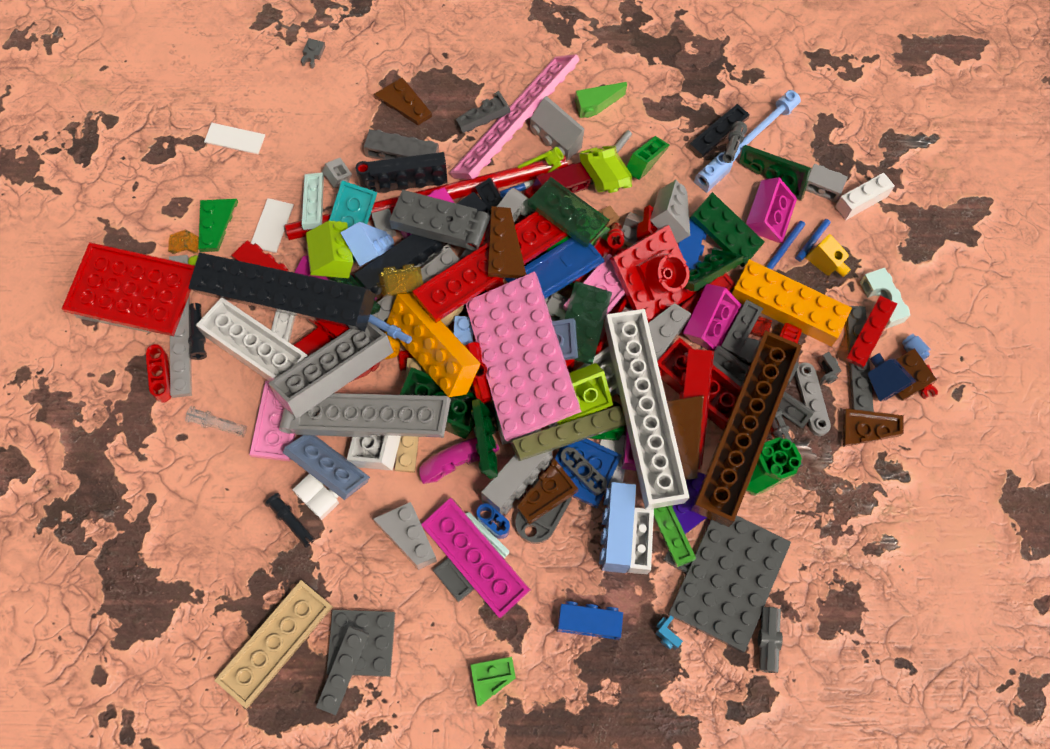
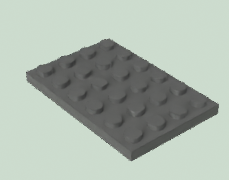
M736 516L734 523L730 527L710 520L696 551V560L692 561L668 615L744 653L791 541L739 516Z

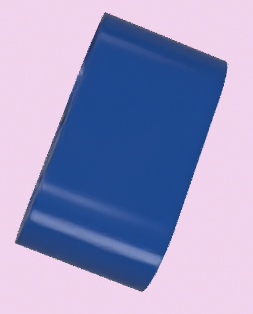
M482 504L478 507L477 520L497 539L506 538L510 532L509 521L490 504ZM483 511H489L491 516L488 519H484L480 514ZM497 525L500 527L504 525V531H497Z

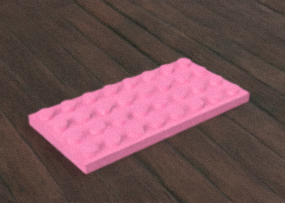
M535 272L481 294L465 303L476 342L480 343L482 362L487 367L486 377L506 441L582 412Z

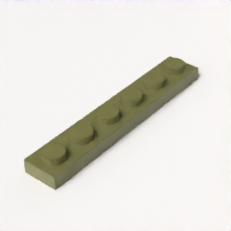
M616 406L515 439L511 442L518 461H522L626 425V421L620 406Z

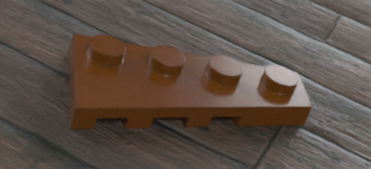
M492 206L488 277L521 278L527 274L511 208Z

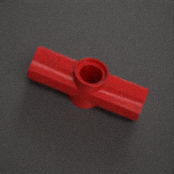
M468 343L465 347L481 363L479 369L484 372L481 376L475 375L472 382L476 399H480L483 403L493 400L486 377L487 367L482 362L480 343Z

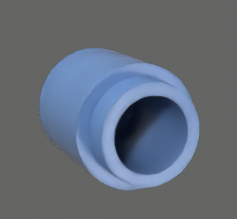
M911 334L902 342L906 352L915 348L923 360L930 356L929 351L931 349L919 336Z

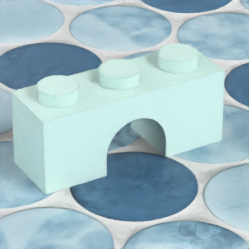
M885 268L864 275L860 284L868 298L881 295L898 303L885 329L904 323L911 315L910 310L903 302L900 291L895 287L892 276Z

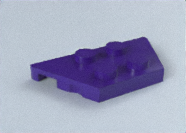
M698 472V478L685 480L689 499L683 504L672 505L685 534L707 518L691 511L705 477L704 473Z

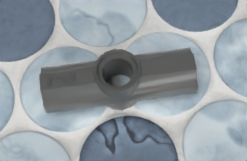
M763 607L761 629L758 632L757 643L758 648H760L759 671L766 673H778L779 651L782 648L783 641L782 632H780L781 609L775 607Z

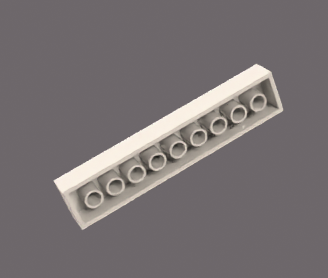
M645 309L607 314L604 327L645 510L683 504L689 499V494Z

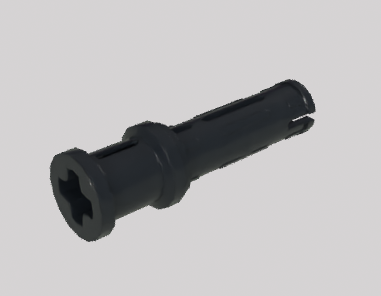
M194 303L189 305L191 336L188 338V343L191 345L189 358L202 360L207 357V352L204 350L206 338L196 326L202 319V306L199 303H195V310Z
M279 493L272 495L265 502V506L273 510L277 520H283L305 548L309 547L310 544L305 538L311 543L316 539L293 515L292 507L290 505L287 506L280 498L281 495Z

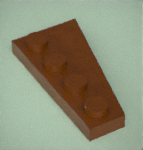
M704 396L667 402L685 480L698 478Z

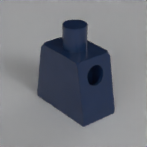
M880 353L870 358L875 368L868 372V376L879 401L888 400L916 382L896 359L891 358L885 361Z

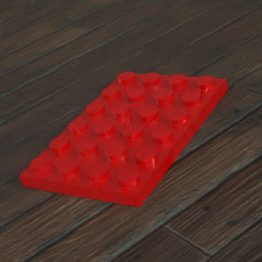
M89 242L62 310L66 313L174 337L191 289H188L195 265Z

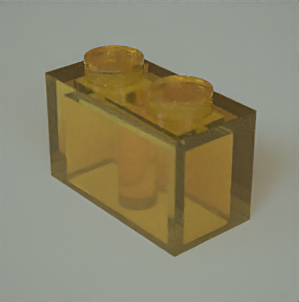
M414 264L404 265L403 269L398 270L395 267L384 268V271L379 274L383 297L412 293L413 290L423 285L421 268L414 267Z

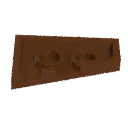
M847 408L844 410L843 447L898 437L904 434V415Z
M554 459L549 469L542 474L534 488H531L519 503L517 509L530 525L576 494L578 488L556 459Z

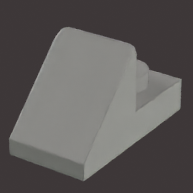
M632 212L626 216L622 228L625 241L632 244L637 242V226L643 221L642 216Z

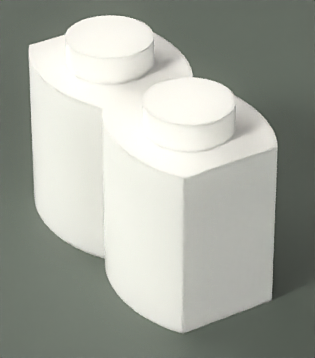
M310 473L292 489L321 520L339 504L337 500L339 496L332 490H327L323 483Z

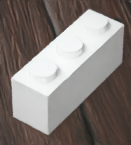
M882 173L842 195L835 208L847 220L888 197L894 188V184L885 173Z
M635 508L631 566L627 573L648 574L651 571L654 509Z

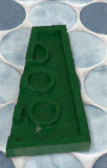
M748 145L743 146L740 164L758 175L761 173L767 179L780 177L790 191L796 195V198L802 201L811 171L810 167Z
M480 399L472 401L473 409H471V415L475 421L473 430L478 441L476 450L480 455L479 469L481 473L493 479L498 477L497 456L493 451L497 447L496 441L492 434L496 433V427L492 425V421L495 420V414Z

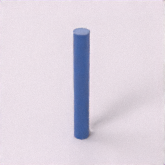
M824 219L798 253L796 260L801 262L830 225V220Z

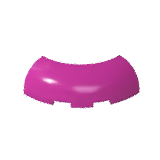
M477 437L448 447L422 463L419 473L422 483L437 482L455 471L456 466L466 462L471 464L480 461V455L476 450V444H478ZM496 443V447H497V448H496V449H493L494 452H497V451L500 449L499 446L497 445V443Z

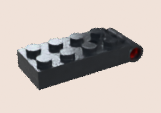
M444 152L371 162L360 161L355 167L359 186L378 193H387L394 190L402 191L416 187L424 188L431 185L440 186L448 183Z

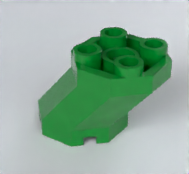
M780 437L765 442L746 491L756 496L795 476L802 460L796 445L790 440Z

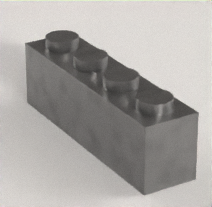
M369 129L364 144V151L366 157L386 160L439 153V144L433 141L419 140L415 137L409 138L396 133L390 134L381 130Z

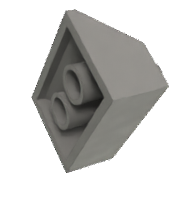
M545 96L530 119V129L533 134L542 138L547 146L552 148L558 147L568 161L582 149L584 128L550 98Z

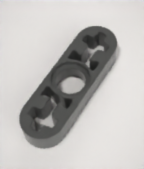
M571 447L565 448L561 453L562 464L592 494H603L607 487L606 479L576 449ZM566 454H568V455L573 454V455H574V456H573V460H574L576 463L578 462V460H580L581 462H579V463L576 465V467L573 468L574 462H573L572 460H570V459H569L568 461L565 460V459H566ZM585 466L589 469V474L581 476L578 473V469ZM592 474L595 475V476L593 477V480H594L596 483H599V482L602 483V484H601V488H602V489H600V488H596V489L593 488V487H594V482L590 479L591 476H592Z

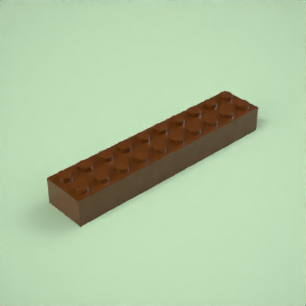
M765 330L758 342L691 511L727 527L734 523L802 345Z

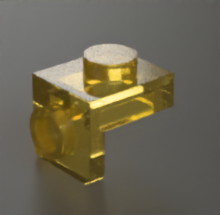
M188 230L171 234L168 252L175 254L188 250L194 254L198 253L199 237Z

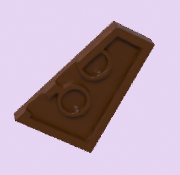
M403 77L374 93L375 99L381 100L389 108L399 111L402 116L416 125H420L432 117L431 111Z

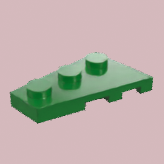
M237 199L200 200L198 244L200 252L219 251L228 223L231 222L234 208L237 207Z

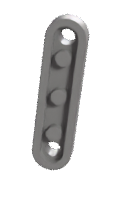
M801 363L795 372V377L803 404L814 411V414L808 420L809 428L814 435L824 436L830 430L831 424L816 370L810 363ZM821 422L824 427H820L818 423Z

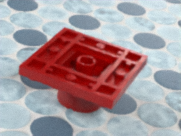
M669 225L661 227L610 257V261L632 309H645L648 323L674 303L679 305L698 292L689 291L684 288L689 280V268Z

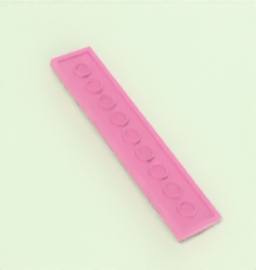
M575 54L554 57L509 107L511 112L499 118L451 170L450 175L453 178L459 179L476 178L480 174V170L491 162V158L502 150V146L512 139V135L516 130L523 126L525 120L534 114V110L539 106L543 98L552 94L555 91V87L565 80V76L575 69V65L580 60Z

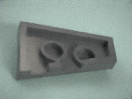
M500 91L494 93L495 97L491 100L485 99L482 101L483 105L479 108H472L456 119L462 133L472 131L480 125L488 124L490 121L504 117L511 112Z

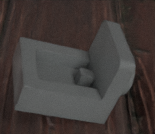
M827 352L818 360L819 365L826 374L819 381L821 385L826 382L828 384L833 383L838 379L837 376L842 371L838 366L837 359L830 352Z

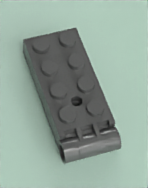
M402 190L389 221L392 229L476 251L480 246L490 216L483 211L477 212L475 208Z

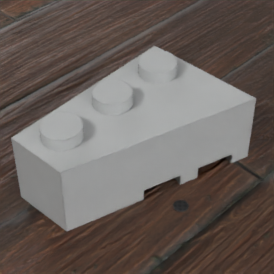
M676 303L648 323L657 361L671 347L691 316L690 312Z

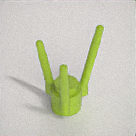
M554 147L546 153L518 165V168L546 160L549 165H554L548 171L549 173L561 166L560 161L564 159V156L558 147Z

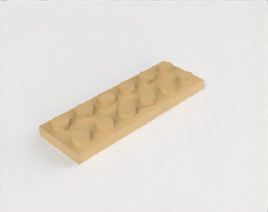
M301 580L214 681L247 709L330 612L333 606Z

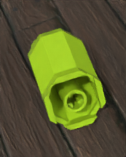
M616 146L595 147L579 153L580 161L594 181L597 192L608 191V193L617 192L620 187H632V175L617 154Z

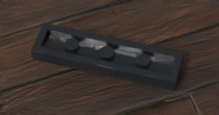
M736 104L689 144V148L702 158L729 135L735 122H745L749 119L750 114L740 105Z

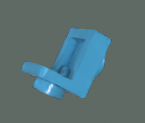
M670 615L667 619L663 617L656 627L659 630L655 634L662 639L661 643L665 647L676 650L683 641L667 628L674 619Z

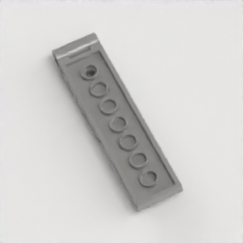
M333 393L297 419L284 407L279 430L288 434L372 438V435L444 438L451 399L448 396Z

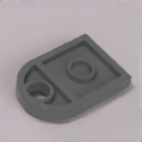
M539 479L536 480V482H535V484L533 485L532 488H534V486L537 484V482L539 481ZM572 497L530 525L521 513L518 512L515 522L518 535L524 541L531 544H540L547 541L553 535ZM526 528H535L536 535L528 537L525 534Z

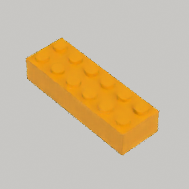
M750 259L732 292V295L741 304L744 305L745 301L748 300L763 308L762 314L783 324L789 323L802 329V333L831 347L838 339L852 309L848 305Z
M412 293L397 294L386 323L399 327L402 332L412 337L409 344L400 339L398 340L448 397L466 395L481 363L441 320L437 323L434 322Z

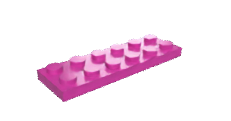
M449 498L421 524L499 618L503 617L531 591L528 585L453 498Z

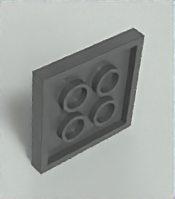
M332 610L327 675L331 672L348 627L353 626L369 633L353 676L391 677L396 613Z

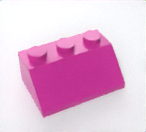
M780 177L761 180L746 224L758 236L783 243L797 198Z
M706 284L683 334L692 342L708 350L715 351L718 346L722 345L740 310L741 303L725 287Z

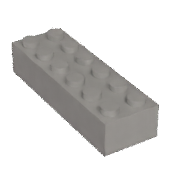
M368 322L365 332L349 329L268 384L276 399L297 419L392 354L393 349L388 336L378 327Z

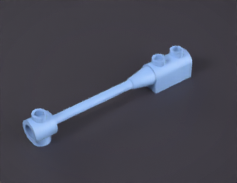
M788 90L776 101L777 108L739 144L734 161L744 145H748L780 114L789 115L800 104V96L795 91ZM725 151L719 153L695 177L694 183L706 193L721 181L732 168L734 161L726 163L722 158Z

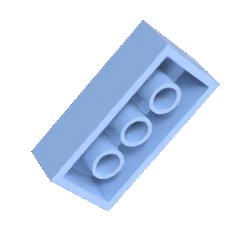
M612 482L610 488H606V493H604L603 505H607V508H605L602 515V525H605V528L601 532L600 544L604 545V548H602L599 554V564L602 565V571L626 573L631 566L636 495L635 484Z

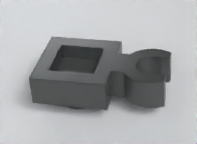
M308 38L303 49L302 66L310 62V67L312 69L315 67V59L320 60L326 47L325 42Z

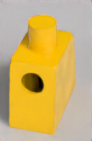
M831 234L827 235L805 257V259L828 276L836 271L844 277L851 270L843 263L849 257V254Z

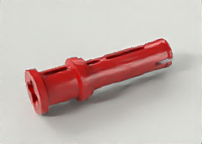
M619 223L611 224L607 237L608 245L614 249H618L624 244V233L621 230V225H618Z

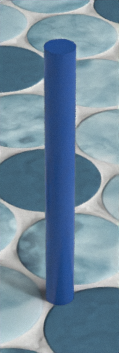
M798 222L766 266L767 268L773 270L804 228L805 222Z

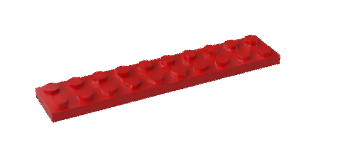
M563 195L515 225L524 264L585 224L583 217ZM489 242L412 291V295L435 323L503 279L500 277H488Z

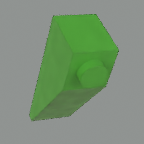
M627 82L577 90L575 103L579 117L589 118L597 115L626 94Z

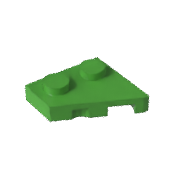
M512 656L470 664L477 706L484 704L485 701L516 678Z

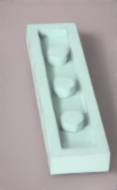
M323 173L305 174L303 230L314 229L322 224Z

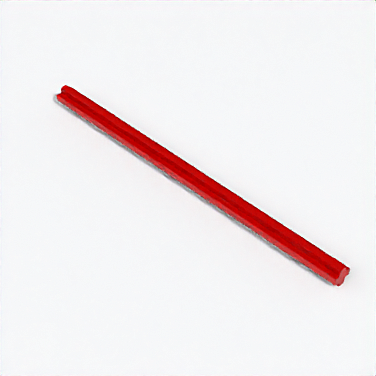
M563 155L564 159L560 161L561 166L558 167L560 169L568 166L565 155ZM546 160L522 168L514 167L478 176L474 179H466L414 193L428 196L434 190H440L445 187L453 200L468 196L472 192L477 194L478 192L475 187L488 178H492L497 188L536 179L538 175L548 173L554 165H549ZM399 196L375 202L371 213L389 209L392 215ZM331 213L322 215V224L329 221ZM302 220L285 224L289 240L305 237L306 232L312 230H303Z

